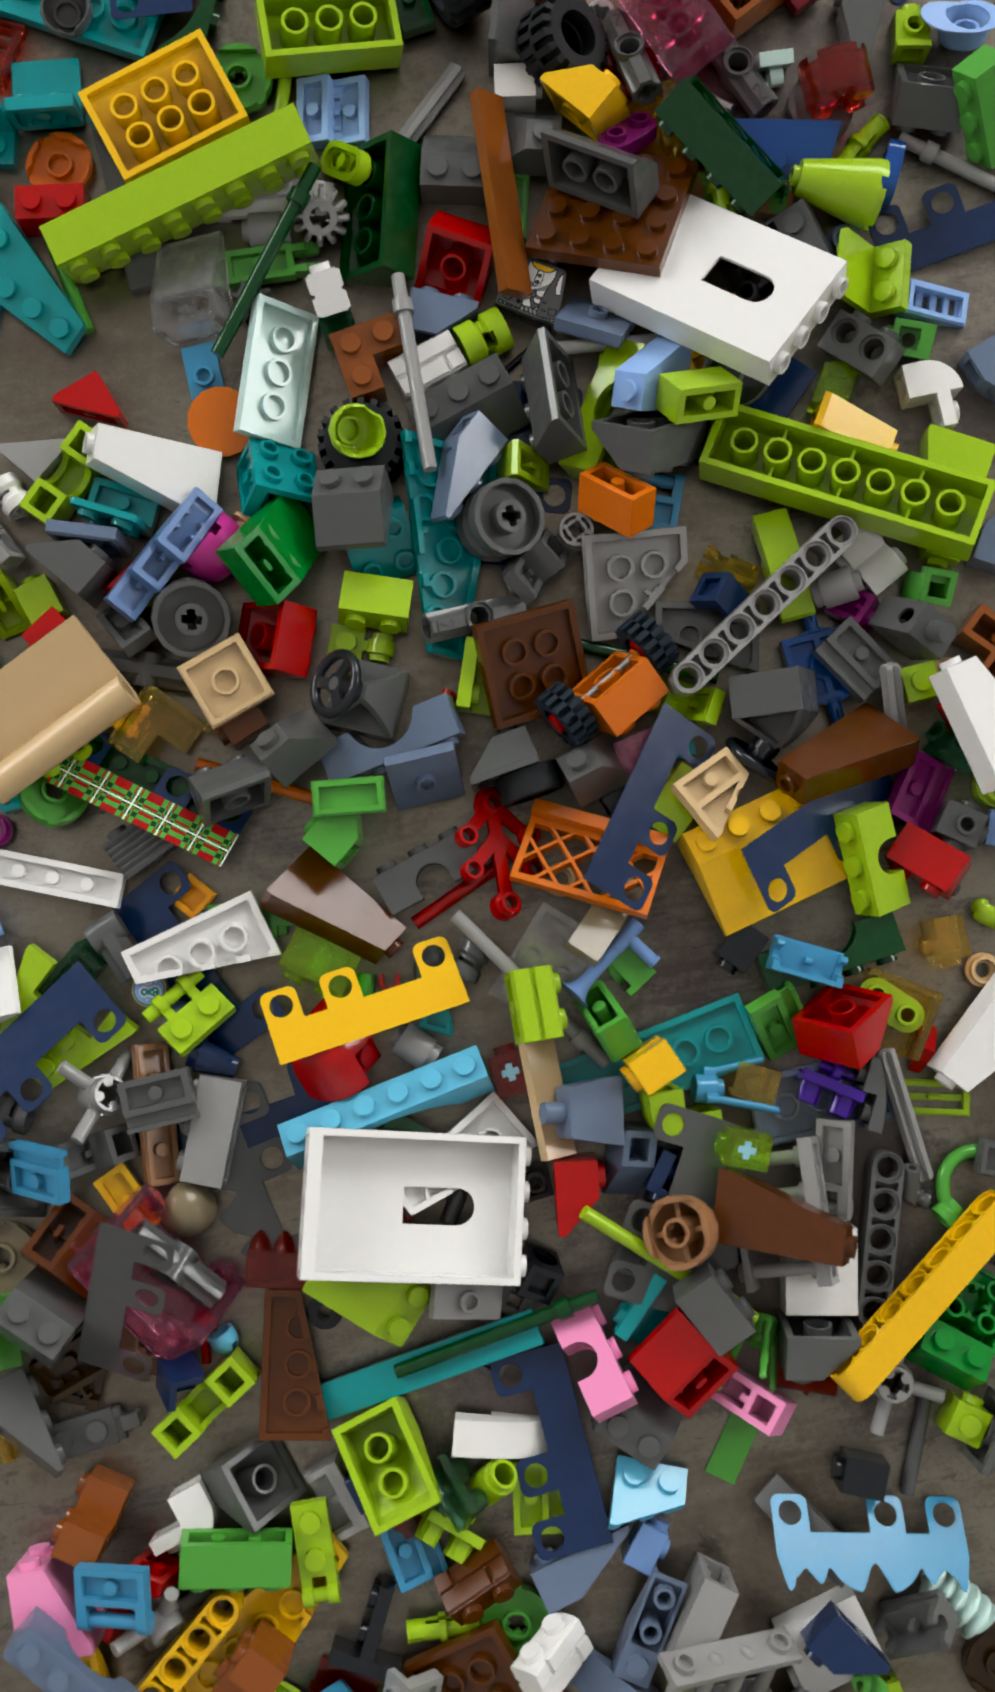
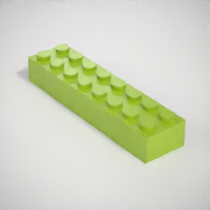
M293 102L39 226L56 265L77 284H87L97 280L100 277V273L110 268L119 269L128 265L131 262L130 256L141 251L143 254L153 253L161 248V243L172 238H184L192 232V228L203 223L208 225L219 221L225 212L234 208L237 210L244 209L250 206L256 197L265 193L271 195L281 191L285 187V183L296 178L300 180L309 162L319 167L322 165Z
M739 404L738 416L715 419L699 459V479L827 519H833L840 515L849 516L855 521L857 528L967 562L969 561L995 490V480L741 404Z

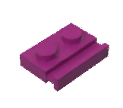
M918 750L915 764L900 770L887 802H889L892 818L904 825L909 821L930 833L955 770L943 766V763Z

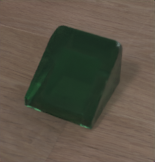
M350 307L348 310L324 318L319 317V325L327 349H333L329 334L356 325Z

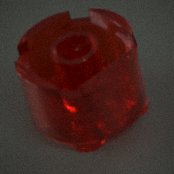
M856 41L834 44L817 51L818 59L809 63L806 57L798 64L797 72L805 109L811 115L812 120L826 119L832 115V112L845 109L846 113L858 111L866 106L865 99L875 90L867 48L864 43L861 44L860 48H857Z

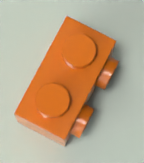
M603 461L580 473L577 511L617 531L620 535L631 538L653 526L657 488Z

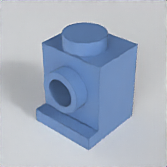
M659 1514L649 1520L635 1521L621 1548L623 1563L647 1576H650L653 1570L658 1572L656 1562L658 1559L662 1561L665 1558L670 1547V1539H668L670 1522Z

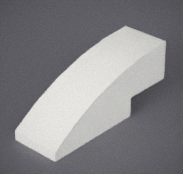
M491 1411V1415L455 1412L451 1457L524 1459L549 1452L539 1415Z

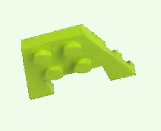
M34 943L28 945L25 949L17 975L21 1013L2 1022L0 1034L42 995L38 990L59 963ZM110 1011L98 1027V1031L108 1032L114 1027L116 1017L112 1011ZM125 1015V1025L107 1042L100 1043L89 1031L80 1024H77L35 1065L49 1080L54 1089L67 1080L56 1072L62 1061L66 1060L79 1070H82L122 1041L138 1032L141 1027ZM33 1078V1079H34L35 1081H37L40 1085H42L41 1082H40L38 1079Z

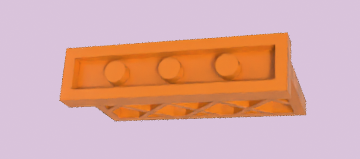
M535 798L531 809V818L510 873V881L647 920L670 848L665 855H658L638 842L629 864L634 866L633 862L642 858L656 861L657 863L654 871L646 874L652 880V888L644 906L640 910H634L621 901L613 899L614 897L608 893L603 895L593 893L588 885L590 882L583 878L576 865L594 855L611 818ZM538 828L551 832L555 840L538 848L533 840L535 829ZM650 829V839L654 844L662 845L667 841L668 834ZM577 839L584 841L589 850L572 857L565 844ZM529 846L532 848L530 852H528ZM559 847L566 860L550 868L542 854ZM536 857L544 871L534 876L520 872L523 863ZM571 867L578 881L569 885L558 883L554 874ZM634 877L635 880L625 884V892L638 886L643 892L644 885L642 880Z

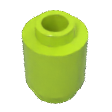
M493 1459L472 1475L469 1483L473 1498L481 1505L492 1506L509 1495L515 1489L518 1474L515 1466L505 1459Z

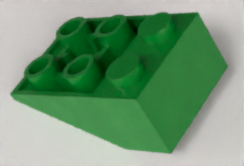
M274 495L215 551L258 607L278 605L302 582L320 554L316 548L312 516L300 500Z
M981 1269L906 1354L905 1359L965 1391L985 1384L995 1354V1275Z

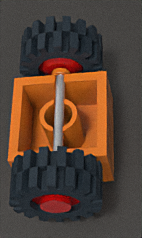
M641 610L635 612L620 625L615 633L618 635V641L622 643L621 647L628 653L616 650L574 688L568 689L566 684L557 681L535 699L536 708L542 713L543 719L547 720L550 728H553L556 734L573 748H578L598 730L616 737L632 730L636 724L635 721L645 712H650L658 707L662 701L661 698L670 691L660 675L680 658V653L676 650L678 648L676 644L671 641L672 637L669 633L666 634L663 631L665 628L661 624L658 625L655 618L649 617L648 613H642Z

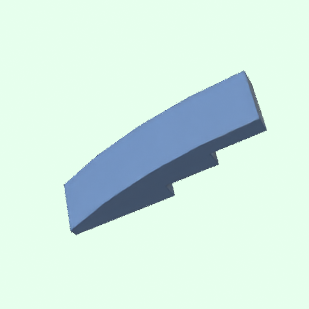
M197 486L194 487L125 570L103 601L129 622H134L153 596L162 590L179 565L185 563L223 512V509Z

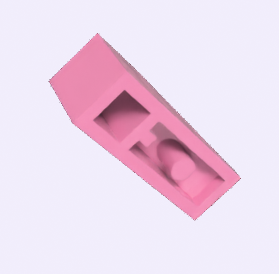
M740 1368L724 1383L719 1392L716 1391L710 1397L769 1437L781 1436L798 1405L796 1401L779 1390L771 1391L768 1383Z

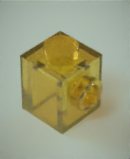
M952 914L919 922L922 936L918 938L919 948L922 956L927 957L928 963L940 962L941 968L952 967L962 964V957L972 955L962 914Z

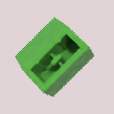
M362 815L326 818L312 817L303 828L306 834L302 840L332 865L341 870L364 844Z

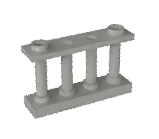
M818 1135L796 1138L797 1145L793 1146V1150L757 1153L756 1155H750L749 1160L742 1159L743 1153L738 1152L739 1145L742 1146V1144L733 1146L727 1167H735L745 1172V1169L795 1164L797 1168L800 1167L802 1182H799L798 1186L778 1189L829 1213ZM740 1248L742 1262L738 1264V1274L741 1284H745L746 1293H753L761 1289V1279L811 1275L812 1278H817L818 1287L834 1286L840 1282L837 1266L807 1260L758 1264L757 1251Z
M785 1626L662 1652L657 1657L669 1681L665 1692H682V1690L696 1687L695 1690L690 1692H772L769 1685L776 1670L800 1664L804 1659ZM758 1673L755 1677L745 1679L747 1675ZM727 1680L725 1684L714 1686L716 1682Z

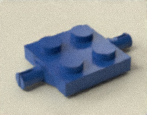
M815 614L802 618L805 632L798 637L781 641L779 646L785 668L800 666L815 670L818 705H827L831 724L844 717L841 701L847 696H851V694L812 655V652L838 627H819Z

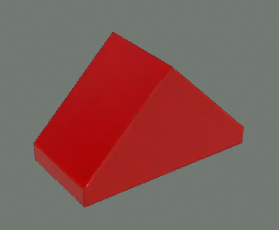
M96 370L53 395L52 402L61 413L127 429V419Z

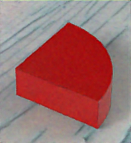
M927 1023L923 1025L914 1043L909 1058L908 1070L919 1074L933 1057L936 1049L937 1027Z

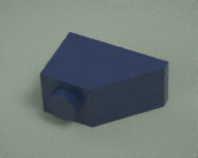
M831 1600L800 1632L806 1644L803 1650L809 1659L819 1668L824 1664L834 1675L888 1674L892 1669L884 1653Z

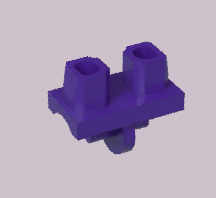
M820 1060L818 1069L827 1072V1076L808 1068L804 1070L799 1068L795 1079L800 1080L796 1095L797 1100L816 1106L822 1090L833 1094L827 1112L842 1119H848L856 1103H863L866 1093L839 1082L841 1078L851 1083L855 1075L854 1072L844 1069V1065L830 1063L825 1060Z

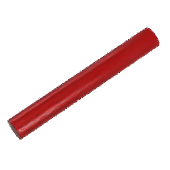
M493 861L484 867L482 877L474 882L463 881L411 917L417 928L420 929L494 878Z

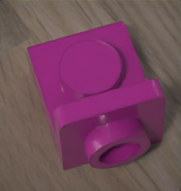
M863 590L859 592L860 599L829 609L826 606L822 608L826 615L841 622L851 616L868 633L870 629L873 630L868 623L880 603L876 595Z

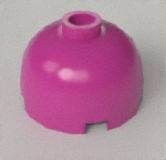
M222 512L194 549V553L188 557L181 567L194 577L206 582L213 583L225 579L232 573L215 551L240 526L234 519Z

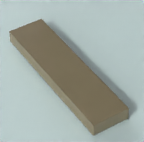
M642 858L633 862V865L647 874L654 871L657 862ZM630 877L625 884L635 880L634 877ZM638 886L625 892L629 899L637 900L643 892ZM602 890L599 895L606 894V892ZM593 904L565 945V948L595 967L629 914Z

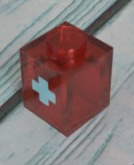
M513 1042L493 1048L494 1055L488 1056V1061L500 1100L527 1092L519 1047L515 1048Z

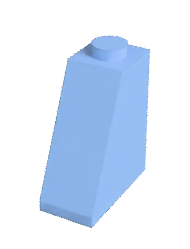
M658 335L615 370L611 406L636 411H658L655 408L659 374L689 370L692 350Z

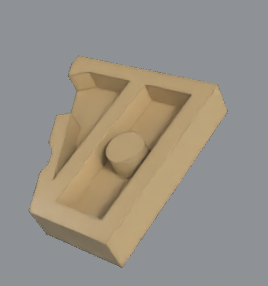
M726 746L675 782L670 790L711 841L715 842L724 830L723 827L735 806L738 794L743 788L749 773Z

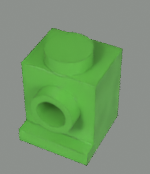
M896 317L894 326L887 324L889 329L900 336L898 342L906 350L902 358L918 361L929 360L937 324ZM906 334H912L916 339L911 347H906L902 344V338Z
M922 565L920 572L907 570L900 597L951 607L959 572Z
M629 947L621 955L619 954L606 969L607 973L619 985L624 981L629 985L624 989L628 996H632L656 973L653 967L650 969Z

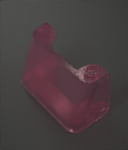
M148 1183L138 1187L105 1222L131 1231L140 1220L146 1219L172 1240L183 1242L179 1237L173 1236L163 1226L162 1220L159 1218L166 1207L163 1196ZM98 1230L68 1262L71 1274L88 1291ZM200 1258L198 1259L227 1282L226 1291L220 1301L214 1304L211 1309H205L180 1289L171 1288L159 1281L153 1275L152 1267L135 1262L132 1279L162 1289L166 1294L163 1312L159 1315L127 1306L123 1325L152 1353L165 1360H173L201 1347L246 1283V1280L231 1263L215 1261L206 1265ZM141 1289L135 1294L136 1300L144 1306L153 1307L158 1303L157 1296L149 1290Z

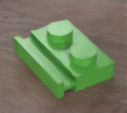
M789 980L784 983V988L778 991L774 988L744 1006L761 1047L771 1062L798 1047L792 1018L803 1006L796 988Z

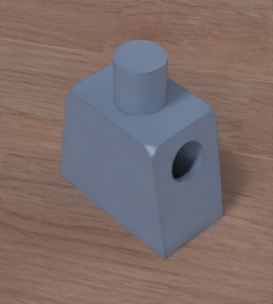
M599 1076L557 1086L555 1089L556 1102H542L539 1106L541 1123L556 1124L558 1138L608 1145H625L622 1076Z

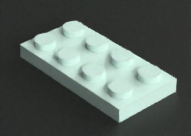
M261 293L255 296L251 306L233 432L262 440H271L292 448H301L319 323L317 315Z

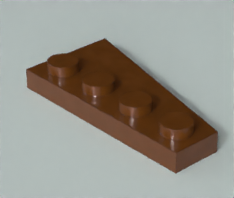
M265 1290L259 1441H332L302 1290Z

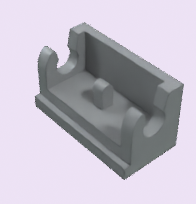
M337 1451L304 1470L303 1475L306 1482L310 1483L317 1497L327 1496L331 1524L340 1542L370 1527V1523L366 1513L360 1514L345 1486L344 1480L347 1467Z

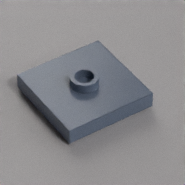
M573 296L555 317L553 330L614 348H620L636 324L609 312V309L604 306L592 304L591 300Z
M46 519L45 531L55 541L79 539L87 547H90L92 543L96 544L108 556L122 558L132 556L133 545L117 527Z
M453 741L383 757L398 811L465 795Z

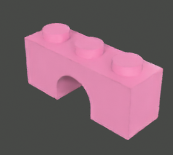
M599 1304L575 1312V1317L562 1322L556 1319L550 1323L562 1349L568 1356L581 1350H591L597 1354L598 1363L595 1371L589 1377L578 1382V1385L593 1418L598 1423H601L638 1404L633 1393L639 1391V1388L630 1370L623 1372L617 1360L623 1357V1354L614 1336L609 1339L607 1338L602 1326L608 1323Z

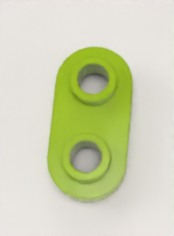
M332 140L327 144L321 156V170L323 173L352 186L361 185L371 175L372 164L369 153L339 140Z
M879 977L867 978L859 984L858 987L869 990L878 988L883 993L892 994L893 1002L887 1021L888 1026L904 1033L914 1032L920 1028L925 1015L922 1005L917 1000ZM905 1008L910 1009L912 1012V1018L908 1022L903 1021L901 1018V1012Z

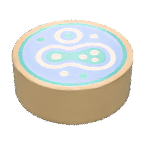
M166 979L137 985L134 981L132 984L134 1000L144 1007H149L151 1005L150 1000L157 994L162 996L169 990Z

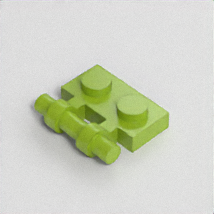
M201 971L177 977L174 980L176 984L162 996L157 994L150 1000L151 1005L141 1013L150 1024L160 1015L166 1020L157 1031L181 1058H184L236 1012L235 1006L212 983L201 992L195 987L205 977ZM186 995L191 1001L176 1013L171 1006L182 996Z

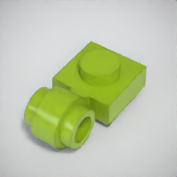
M332 623L327 655L337 649H347L353 652L360 660H363L364 653H367L369 655L368 661L378 664H389V660L394 657L396 644L393 642V636L389 634L374 632L372 638L367 641L368 630L366 628L352 629L346 625Z

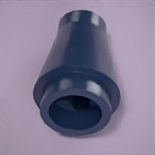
M204 1039L189 1052L185 1065L192 1067L193 1072L225 1075L233 1078L240 1058Z

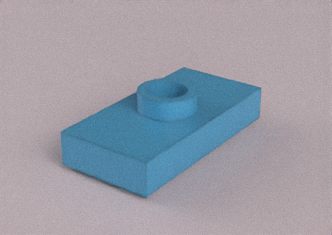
M214 341L181 348L192 401L204 390L215 386L225 387L219 357L211 352Z

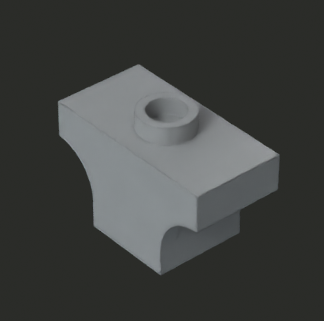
M431 1284L428 1317L445 1320H500L503 1286Z

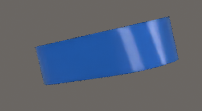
M889 138L883 159H888L890 162L889 178L882 176V188L887 189L882 205L889 206L892 201L907 142Z

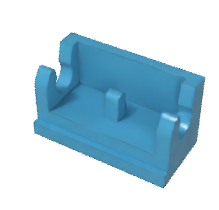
M774 934L765 968L832 988L842 989L844 978L841 976L844 965L848 964V957H845L844 953Z

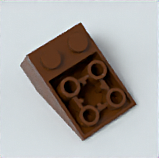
M70 1193L71 1202L60 1206L55 1205L20 1252L23 1259L87 1302L99 1224L104 1222L115 1225ZM135 1262L132 1279L138 1281L148 1266Z

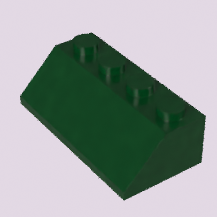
M696 75L684 77L654 110L659 117L656 121L659 127L668 136L672 137L675 134L684 144L681 147L683 153L693 163L699 160L708 170L705 173L707 179L717 189H720L722 186L732 196L729 202L741 215L747 212L752 217L788 181L789 177Z
M390 130L356 146L369 153L372 164L371 175L359 186L345 183L344 199L347 201V206L343 208V212L350 214V220L342 223L346 228V233L341 238L340 273L344 285L392 287L391 275L396 272L404 273L406 282L414 279L422 145Z

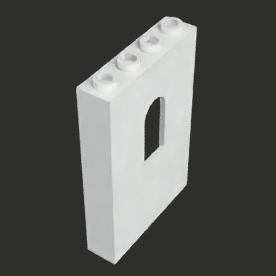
M690 194L660 277L598 268L590 277L589 284L592 304L604 306L615 315L769 386L778 374L782 375L786 371L791 357L798 348L802 349L806 345L810 333L816 324L823 323L828 315L830 306L836 298L841 299L848 288L849 279L846 278V260ZM722 258L769 279L774 285V291L763 301L751 302L702 280L718 260Z
M306 1127L297 1278L299 1280L521 1286V1277H525L527 1271L526 1255H522V1240H526L528 1237V1219L523 1218L524 1203H528L530 1197L529 1181H525L526 1166H530L532 1156L531 1145L527 1144V1137ZM404 1186L465 1190L472 1197L474 1203L473 1214L467 1222L461 1225L402 1223Z

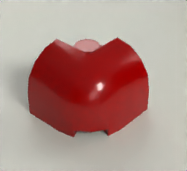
M322 999L308 1015L328 1009L325 999ZM373 1035L292 1061L294 1073L309 1098L335 1102L346 1099L361 1091L370 1082L366 1073L381 1057L371 1038Z

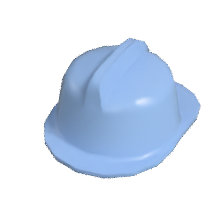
M936 1L923 5L920 10L921 18L926 24L938 30L939 41L943 47L951 51L964 52L978 49L984 44L989 31L995 28V5L986 1Z

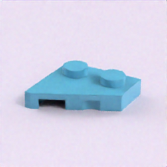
M617 1455L614 1467L608 1529L615 1530L623 1524L637 1520L642 1522L654 1518L657 1514H669L682 1510L685 1506L688 1469L659 1463L655 1471H653L635 1458Z

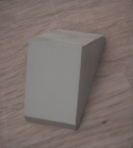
M65 438L0 443V453L33 482L36 481L38 476L46 480L55 473L61 463L63 453L59 447Z

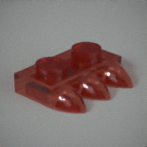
M259 1230L254 1235L247 1250L245 1287L302 1290L307 1280H299L297 1278L298 1249L295 1251L293 1239L287 1231H283L279 1235L273 1250H271L269 1238L263 1230Z

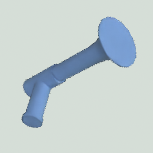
M632 918L612 940L595 967L591 965L578 979L572 982H561V987L576 1002L588 1008L586 996L590 987L627 947L637 954L650 969L661 957L656 955L637 937L644 930V926L638 920Z

